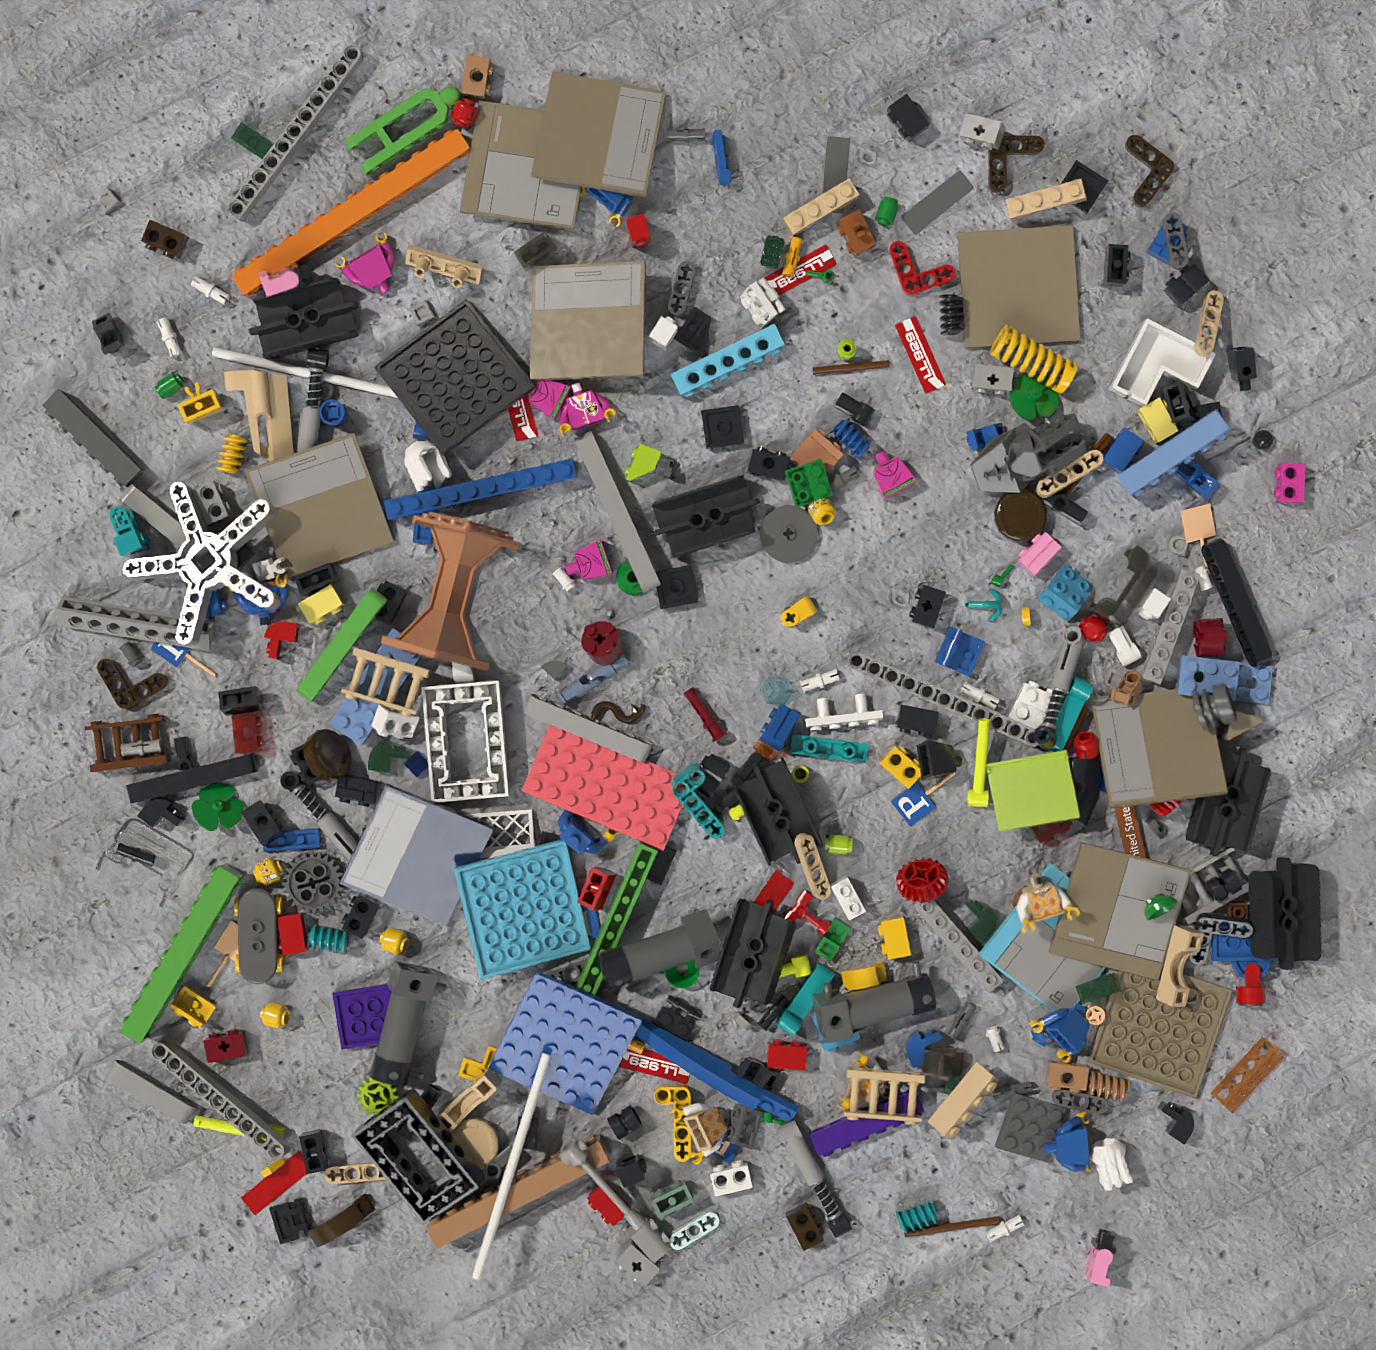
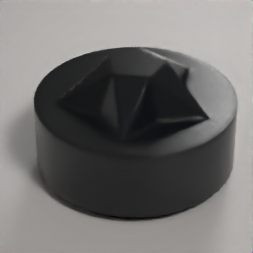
M1261 430L1254 434L1252 442L1257 449L1264 450L1272 445L1273 437L1270 432Z

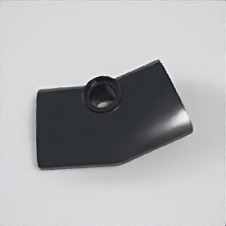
M1068 758L1080 818L1076 820L1087 826L1100 796L1101 763L1081 758Z

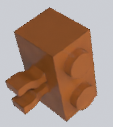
M860 209L838 220V226L836 227L840 236H844L847 241L845 246L849 254L853 253L854 257L876 246V242Z

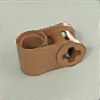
M1137 670L1127 671L1118 685L1114 687L1111 700L1114 702L1119 701L1127 707H1132L1136 698L1143 690L1140 672Z

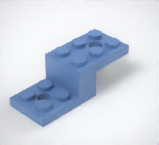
M1181 656L1177 694L1192 696V692L1198 691L1200 696L1203 697L1202 689L1205 688L1211 696L1213 695L1212 686L1225 682L1232 700L1269 704L1273 666L1259 665L1252 667L1248 663ZM1198 671L1204 676L1203 680L1199 683L1194 680V674ZM1249 678H1253L1256 681V685L1252 689L1246 685V681Z

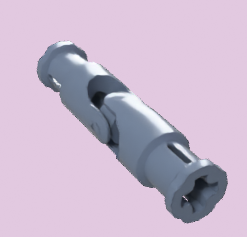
M624 654L620 655L613 664L599 665L570 683V686L566 689L557 691L563 704L567 706L568 702L574 698H580L601 683L615 676L622 668L629 667L630 664ZM590 680L591 683L585 685L586 681Z

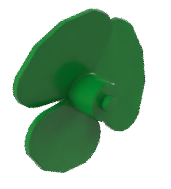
M1026 374L1013 382L1014 390L1010 392L1009 400L1014 411L1023 419L1032 421L1036 417V409L1038 414L1044 418L1050 417L1056 411L1059 404L1058 394L1052 389L1044 390L1047 377L1042 382H1037L1038 374H1035L1033 377H1029Z
M218 783L210 784L199 791V799L192 803L191 808L193 817L201 827L207 831H215L220 822L223 828L229 829L240 821L244 804L239 799L230 800L234 796V788L230 785Z

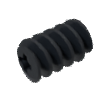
M955 294L940 295L939 297L944 299L939 302L944 307L940 309V313L945 314L940 317V321L945 322L940 325V328L945 330L940 334L946 336L957 335L965 330V328L959 327L960 324L964 323V320L959 319L960 316L964 315L963 312L959 311L964 305L958 304L959 301L964 300V297Z

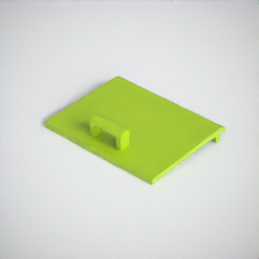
M1067 750L986 764L999 832L1080 818Z

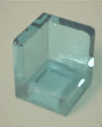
M768 677L760 688V692L767 704H786L794 693L787 678Z

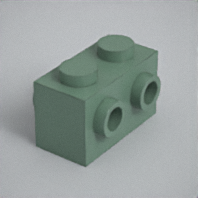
M680 1179L670 1184L671 1187L665 1190L660 1188L653 1192L651 1203L659 1218L663 1216L668 1217L674 1214L675 1210L685 1209L692 1205L694 1196L686 1179L683 1181Z

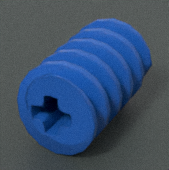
M847 418L842 420L830 434L836 432L834 438L838 439L841 437L840 444L847 443L845 450L852 448L850 455L858 454L856 460H858L870 448L869 446L872 441L864 442L866 435L859 437L861 430L853 431L855 424L848 426L850 419Z

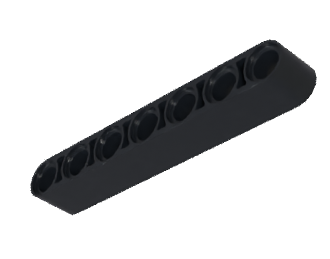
M1221 538L1204 544L1201 548L1202 555L1248 664L1252 667H1257L1271 660V649L1227 544Z
M254 753L129 784L126 785L130 804L259 771Z

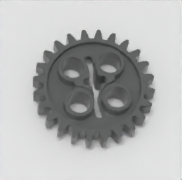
M312 851L310 857L305 852L303 853V859L297 856V863L294 861L290 862L292 868L287 867L285 869L289 874L283 875L287 882L282 883V885L288 888L283 891V893L290 894L287 900H294L292 906L299 904V911L305 907L306 913H309L310 909H312L313 914H316L318 908L323 913L325 911L324 906L331 909L330 902L333 904L338 903L335 897L341 898L342 895L338 891H343L345 888L340 886V876L344 872L337 871L341 865H333L336 859L328 861L329 855L322 858V852L315 856L314 851ZM319 865L325 871L322 876L318 875L315 871ZM299 871L306 874L305 881H300L297 878ZM327 876L330 877L329 880L319 882L315 886L310 885L298 889V885L306 884L312 881V878L313 880H318ZM323 884L329 885V894L322 892L321 886ZM304 890L311 891V899L308 900L304 898Z

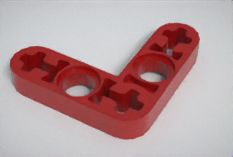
M895 241L889 248V254L901 289L906 295L911 296L947 284L955 278L956 271L953 266L948 264L916 275L905 243ZM896 245H898L899 248H903V250L901 251L902 258L906 256L907 259H901L900 261L896 262L895 259H899L898 253L893 252ZM907 263L910 267L909 272L901 273L899 265ZM944 269L952 272L949 279L943 276L939 278L941 282H938L937 275L935 274L936 271L938 275L943 274ZM931 275L934 278V283L926 285L923 282L924 276ZM916 278H920V284L923 288L920 289L919 285L915 286L913 291L905 288L909 281L911 284H915L918 282Z

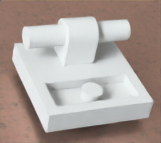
M764 277L758 281L764 292L757 282H754L740 296L742 305L750 311L753 321L761 329L768 325L778 314L777 311L780 314L786 310L779 300L780 296L773 287H770Z

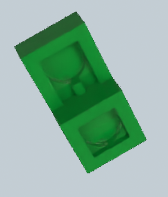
M835 917L814 952L831 962L841 943L851 930V926Z

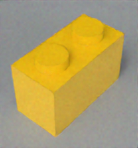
M897 916L880 920L881 925H877L879 937L883 936L884 944H881L882 954L886 955L888 960L910 956L904 917Z

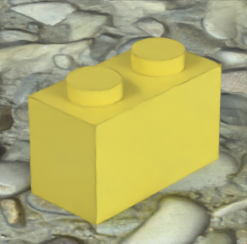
M1160 397L1136 410L1155 444L1178 432L1177 426L1171 422L1167 403L1164 400L1161 401Z
M330 584L301 601L298 605L309 624L315 623L318 625L326 620L325 616L328 614L335 615L342 611L341 607L345 603L335 586Z

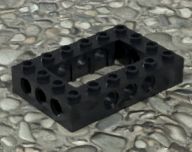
M414 1087L361 1124L351 1135L423 1225L479 1188L486 1178L485 1174ZM407 1117H409L407 1121L408 1128L414 1131L422 1141L421 1144L428 1148L434 1156V1160L441 1164L447 1176L450 1177V1179L434 1190L387 1134L390 1129L398 1127Z

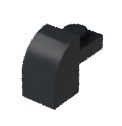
M110 313L92 321L93 329L100 340L101 350L104 355L116 353L121 347L125 346L123 337Z
M159 798L148 802L137 815V817L152 828L156 827L163 817L176 827L181 826L185 821L182 817L183 814L179 810L170 808L174 801L167 798Z
M749 1056L740 1063L737 1075L743 1079L751 1080L763 1089L772 1090L780 1073L772 1068H767L766 1064Z
M1162 1101L1158 1108L1173 1118L1165 1131L1185 1145L1194 1130L1192 1115L1183 1106L1178 1110V1107L1171 1102L1166 1104Z

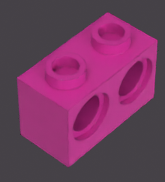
M1278 464V467L1275 468L1277 486L1274 488V498H1276V503L1304 502L1306 464ZM1288 468L1293 471L1291 479L1285 474ZM1286 488H1290L1292 490L1291 498L1286 497Z

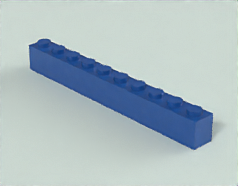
M571 458L385 500L384 505L388 520H394L576 479L577 476L573 459Z

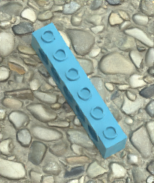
M775 324L672 373L671 378L680 397L685 395L687 398L696 393L695 390L700 387L706 389L712 386L713 381L717 379L722 381L729 378V373L735 370L739 373L747 369V365L752 362L755 364L765 360L764 356L770 353L774 356L782 352L781 348L785 344ZM766 341L768 348L760 350L757 346L758 342ZM743 349H748L751 352V356L747 359L742 358L740 352ZM725 358H732L734 364L731 367L724 366L723 360ZM708 366H714L717 372L714 375H708L705 370ZM690 375H698L699 381L696 384L690 383L688 381Z

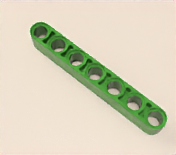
M373 587L366 593L296 689L298 693L310 702L316 699L388 600Z

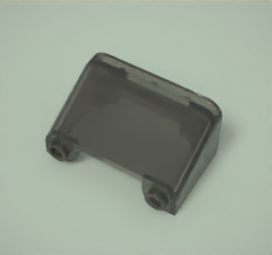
M1138 545L1129 546L1123 554L1128 559V566L1126 568L1134 574L1117 600L1105 597L1097 604L1091 603L1087 609L1089 613L1105 621L1107 625L1113 628H1119L1126 623L1158 573L1156 563Z

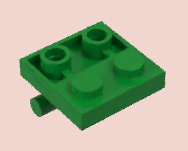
M822 459L796 467L792 466L784 470L796 508L833 496Z

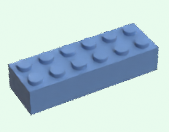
M1215 410L1117 477L1131 497L1133 495L1138 497L1146 492L1145 487L1148 485L1155 486L1161 482V477L1166 473L1171 475L1179 470L1177 466L1184 462L1186 465L1194 460V455L1199 451L1203 454L1209 450L1211 443L1217 440L1219 443L1227 438V433L1230 429L1218 411Z
M393 628L387 637L396 638L402 632ZM382 644L376 653L415 666L423 657V655ZM371 661L363 672L357 689L358 693L368 695L376 669V662ZM387 666L383 670L375 698L387 700L395 674L393 667ZM405 671V674H402L397 694L411 673ZM358 697L356 700L346 698L329 725L359 745H364L375 729L371 725L377 708L381 704Z

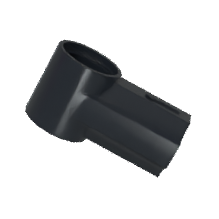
M843 392L834 405L835 408L849 415L853 421L864 427L875 411L868 404L861 401L858 402Z

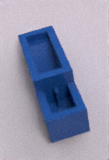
M1193 461L1186 465L1184 462L1177 466L1179 470L1173 473L1206 501L1220 488L1219 482L1204 472L1203 468Z

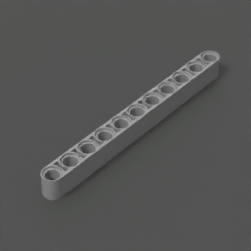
M348 45L342 51L232 199L228 210L234 218L243 220L250 214L363 61V55L356 45ZM351 52L358 53L355 59H349ZM341 67L346 68V72L343 75L337 74L338 69ZM328 83H335V87L332 90H326ZM317 98H323L321 105H314ZM305 114H312V118L309 121L303 120ZM294 129H300V134L296 137H293L292 131ZM283 144L289 145V149L286 152L280 151ZM276 159L277 165L270 168L269 162ZM260 175H266V180L263 183L257 182ZM249 190H254V196L250 199L246 198V193ZM239 205L243 206V211L240 214H235V208Z
M854 652L848 656L847 663L854 670L976 723H979V720L975 718V712L981 709L984 712L983 718L990 719V729L1029 746L1039 745L1036 741L1030 743L1027 738L1029 733L1034 732V728L862 653ZM855 655L860 656L862 660L859 666H854L851 663V659ZM872 663H876L879 666V671L876 674H872L869 671V666ZM889 671H894L897 675L896 679L892 682L888 681L886 677ZM908 678L914 681V686L911 689H907L904 686V682ZM925 686H929L932 690L931 695L928 697L922 694V689ZM942 694L949 696V702L945 705L941 704L939 700ZM961 701L967 705L964 712H959L957 709V705ZM995 717H999L1002 720L1000 727L995 728L992 721ZM1016 724L1019 727V732L1017 735H1012L1010 727Z

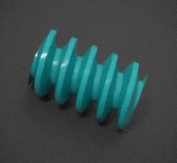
M314 924L310 930L307 947L311 943L312 948L315 949L319 944L320 950H324L327 947L328 952H331L334 947L335 953L338 954L342 949V954L345 955L350 936H347L346 931L340 935L339 929L332 933L331 927L325 932L323 925L317 930V925Z
M932 1199L930 1206L924 1201L923 1208L916 1204V1210L909 1206L908 1213L904 1208H902L901 1215L897 1210L895 1211L900 1228L905 1233H908V1227L915 1231L916 1224L922 1229L923 1222L930 1226V1220L937 1224L938 1217Z

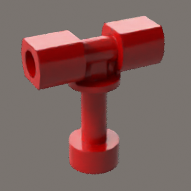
M803 889L796 899L797 903L792 909H788L782 918L796 921L797 918L801 920L804 917L817 927L816 932L823 936L831 923L826 919L823 921L819 920L808 911L809 907L807 905L813 898V895Z

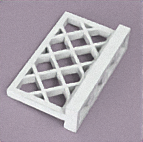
M532 809L466 814L468 817L478 818V821L487 817L492 821L490 826L493 827L496 824L503 830L496 839L490 836L494 842L489 847L484 848L478 861L535 846ZM528 814L529 822L523 828L516 822V819L520 815ZM501 816H507L512 820L505 829L497 823ZM513 823L522 829L515 838L507 832ZM523 832H526L530 836V844L522 845L517 839ZM504 833L513 839L508 846H502L498 842Z

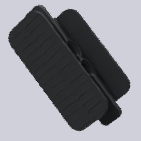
M338 278L312 282L302 287H294L270 296L263 295L253 299L261 325L249 328L248 330L252 336L259 335L263 351L262 355L265 359L272 360L296 354L309 348L322 347L359 336L352 310L359 308L358 302L345 303L340 286L341 283ZM312 311H316L318 313L317 319L309 320V314ZM294 316L299 317L297 325L290 324V320Z
M744 475L732 477L731 479L652 503L659 529L652 531L653 536L666 533L673 558L690 554L755 533L756 529L748 507L759 504L760 500L759 498L751 500ZM713 509H717L721 513V517L717 520L710 517V512ZM694 515L702 517L703 521L700 525L692 524L691 518Z
M1241 747L1237 754L1219 749L1227 791L1233 787L1235 790L1234 797L1229 798L1227 794L1195 798L1186 830V840L1211 847L1210 855L1216 857L1219 855L1221 845L1248 852L1253 841L1271 776L1270 768L1245 762L1247 749ZM1228 806L1230 813L1225 817L1222 814V809Z
M783 757L780 758L781 761L759 770L757 763L752 764L757 777L737 786L735 783L732 784L736 797L769 866H771V861L791 852L796 863H801L795 847V839L801 833L812 836L816 846L820 845L821 848L823 847ZM772 802L778 803L775 808L768 807ZM785 819L782 825L776 824L777 820Z
M1278 857L1276 859V870L1252 871L1248 881L1249 920L1253 928V932L1250 935V951L1255 958L1265 960L1278 958L1279 967L1283 970H1292L1294 968V961H1318L1322 953L1320 874L1318 867L1314 864L1306 863L1291 865L1290 858Z
M739 899L734 908V913L709 987L712 992L716 991L735 998L733 1007L740 1008L744 997L761 1002L763 1005H768L775 994V989L777 988L785 958L787 957V952L795 932L796 921L771 914L775 903L772 900H767L765 906H762L747 899ZM755 939L759 940L761 943V947L759 950H756L753 947V942ZM749 958H752L755 961V965L753 968H750L747 965V960Z

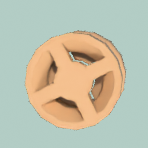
M1090 1004L1085 1007L1084 1018L1090 1024L1099 1025L1104 1021L1105 1013L1100 1006Z

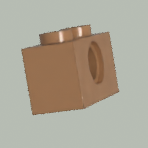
M466 55L461 92L463 97L486 100V96L490 95L491 83H488L489 76L493 75L494 64H491L490 58ZM476 74L483 75L481 81L476 82L473 80Z
M1048 1060L1045 1083L1050 1086V1089L1061 1090L1063 1087L1069 1088V1091L1080 1093L1081 1090L1086 1091L1089 1067L1085 1064ZM1065 1073H1071L1069 1081L1062 1080Z

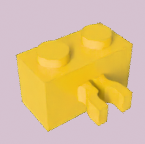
M197 382L194 384L197 394L195 397L189 387L184 388L191 397V399L177 405L184 422L190 425L224 410L217 391L212 389L201 394V386Z

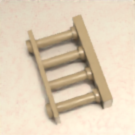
M354 648L352 655L357 656L356 660L358 662L350 688H342L341 690L342 693L346 694L345 697L356 700L358 697L401 710V715L412 717V714L417 715L418 711L412 709L421 680L424 677L429 678L431 670L360 648ZM368 660L376 662V669L368 695L358 693L357 689L365 663H368ZM390 666L394 668L395 674L387 700L385 701L375 698L383 670ZM406 671L413 673V681L404 707L394 704L402 674H405Z
M846 1067V1076L852 1081L850 1109L843 1110V1115L847 1116V1119L859 1120V1117L900 1120L905 1121V1124L911 1125L921 1122L922 1118L920 1115L915 1114L917 1086H919V1083L925 1082L924 1073ZM862 1079H869V1082H871L869 1111L857 1110L859 1082ZM881 1080L889 1081L890 1084L888 1112L877 1111L878 1087ZM900 1082H908V1085H910L907 1114L896 1113L898 1084Z

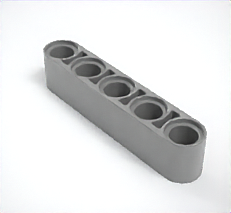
M116 1059L105 1076L110 1082L182 1124L188 1122L196 1108L189 1100L123 1061Z

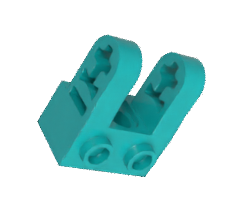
M121 506L113 507L110 510L109 517L117 534L113 540L120 556L132 557L150 549L148 545L151 543L147 533H144L140 527L135 513L131 509Z

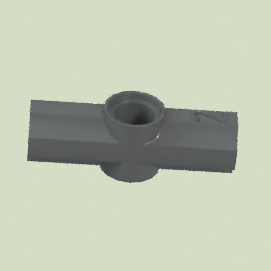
M511 1144L481 1170L486 1178L479 1188L473 1191L475 1194L497 1179L506 1170L513 1148ZM495 1165L498 1168V1172L491 1173L488 1167Z

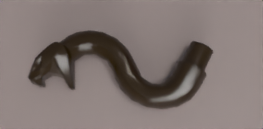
M602 701L593 707L591 721L598 720L604 709H610L620 722L632 723L642 716L646 706L641 703V707L636 708L631 704L632 714L626 716L621 713L620 709L613 702Z

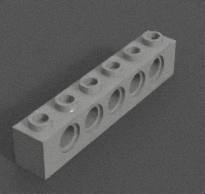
M1184 569L1177 570L1168 595L1171 600L1161 614L1140 672L1141 679L1161 684L1200 575Z
M933 899L930 902L923 901L922 904L919 901L911 903L988 993L1003 981Z

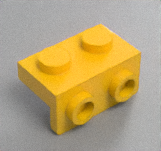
M185 985L170 1007L177 1016H184L189 1019L188 1022L192 1026L202 1028L217 1008V1005Z

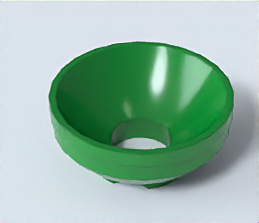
M626 561L617 570V585L626 594H640L643 591L639 582L631 583L627 579L628 573L632 572L633 569L630 562Z
M1163 893L1153 896L1146 901L1145 918L1149 921L1164 915L1178 904L1177 900L1173 896Z
M693 961L684 963L688 968L687 973L684 975L677 973V966L665 970L667 981L676 988L684 989L692 986L699 976V967L696 968Z

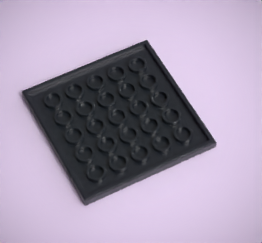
M467 299L374 366L375 370L443 457L536 388Z

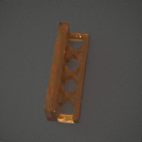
M1262 1037L1210 1094L1233 1114L1284 1056ZM1265 1044L1270 1050L1265 1055L1259 1056L1258 1050ZM1249 1060H1255L1253 1069L1246 1070V1063ZM1237 1074H1242L1241 1082L1233 1084V1077ZM1229 1088V1095L1224 1100L1218 1096L1222 1089Z

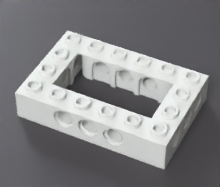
M488 681L422 687L431 801L445 802L509 796L510 786L501 682ZM483 701L482 713L484 714L485 721L483 731L486 735L485 752L487 751L488 756L487 773L489 777L451 781L445 704Z

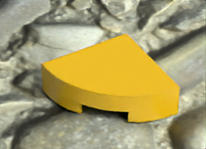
M284 1159L275 1160L261 1170L260 1173L263 1177H267L285 1164Z

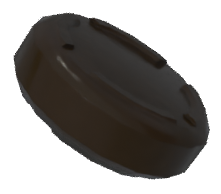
M1023 489L1021 493L1008 492L1004 494L994 509V523L998 532L1006 539L1014 542H1025L1035 538L1044 529L1047 521V509L1043 500L1034 492Z
M322 729L312 733L306 739L304 758L314 775L321 780L331 782L339 780L349 772L352 764L351 752L342 736L335 731Z

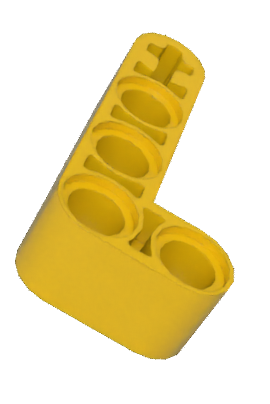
M661 1084L655 1089L654 1098L659 1104L673 1105V1109L678 1110L691 1105L690 1088L685 1084ZM660 1090H665L668 1096L662 1099L657 1093ZM679 1090H685L687 1092V1096L685 1098H679L677 1096V1092ZM677 1112L673 1113V1119L677 1118ZM681 1118L679 1121H674V1157L680 1162H685L689 1160L688 1155L691 1152V1134L684 1119ZM680 1128H684L688 1133L682 1137L677 1134V1131ZM681 1143H684V1150L688 1151L684 1155H681L679 1152L681 1150Z

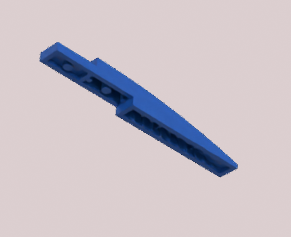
M642 1019L635 1035L702 1082L753 1111L758 1106L789 1123L797 1113L798 1106L731 1072L733 1067L731 1064Z

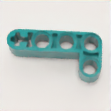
M1078 677L1072 680L1069 693L1065 694V698L1061 702L1063 705L1060 706V713L1057 716L1058 720L1055 723L1057 743L1049 750L1053 752L1063 750L1084 703L1092 693L1093 684Z
M692 763L671 779L672 792L711 838L719 839L725 832L723 822L696 790L704 782L705 775L699 764ZM694 772L700 773L697 777H691V774ZM678 784H684V787L681 789L675 788ZM696 798L694 802H688V799ZM703 811L708 812L705 816L699 815Z
M819 962L793 996L791 1002L788 1003L780 1014L781 1016L776 1020V1026L793 1037L800 1028L802 1020L814 1005L812 995L822 993L824 991L823 984L826 982L830 983L835 973Z

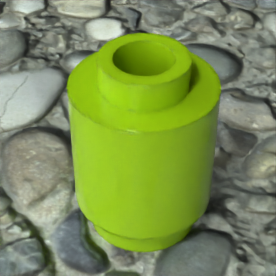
M850 339L840 341L836 349L837 356L842 360L852 359L857 350L856 344ZM848 346L851 350L845 352L843 347Z
M830 834L829 838H825V849H828V853L844 855L852 853L853 838H848L847 835Z

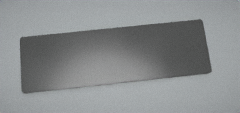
M827 137L822 194L847 180L850 138ZM843 207L842 209H838V210H836V211H834V212H832V213H840V214H843V213H844V207Z
M958 171L902 215L901 218L913 234H917L974 187L963 173Z

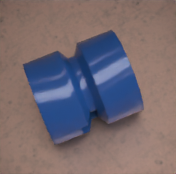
M327 400L320 407V417L328 425L339 427L347 421L348 411L340 402Z

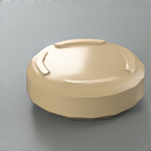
M477 1117L465 1118L450 1132L480 1170L496 1158L499 1149V1136L495 1128L486 1120Z

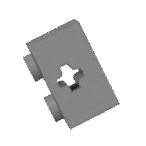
M966 113L959 137L964 144L969 146L978 144L986 150H992V148L999 149L1006 127L1002 121Z
M975 364L973 366L971 389H976V393L986 394L987 391H995V395L1005 396L1012 389L1014 368ZM991 376H993L994 380H997L993 385H991V381H987Z
M632 1240L616 1258L619 1269L623 1272L628 1271L632 1275L631 1278L639 1285L642 1283L646 1286L660 1270L661 1264L657 1261L653 1263ZM634 1262H641L640 1267H634Z

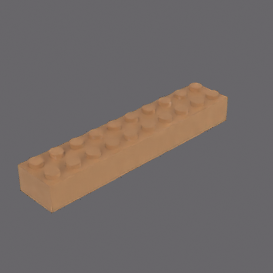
M592 1134L585 1138V1143L588 1146V1149H586L588 1153L586 1160L596 1169L608 1163L611 1154L601 1134L597 1136ZM560 1151L551 1155V1159L546 1162L544 1160L538 1161L533 1165L534 1168L530 1170L525 1168L516 1173L517 1176L512 1180L501 1216L587 1174V1172L581 1165L573 1166L571 1164L567 1167L559 1157ZM502 1180L499 1182L500 1185L494 1188L489 1186L482 1190V1194L478 1196L473 1194L465 1199L466 1202L460 1205L455 1203L448 1208L447 1212L440 1213L432 1220H429L426 1229L436 1249L489 1223Z

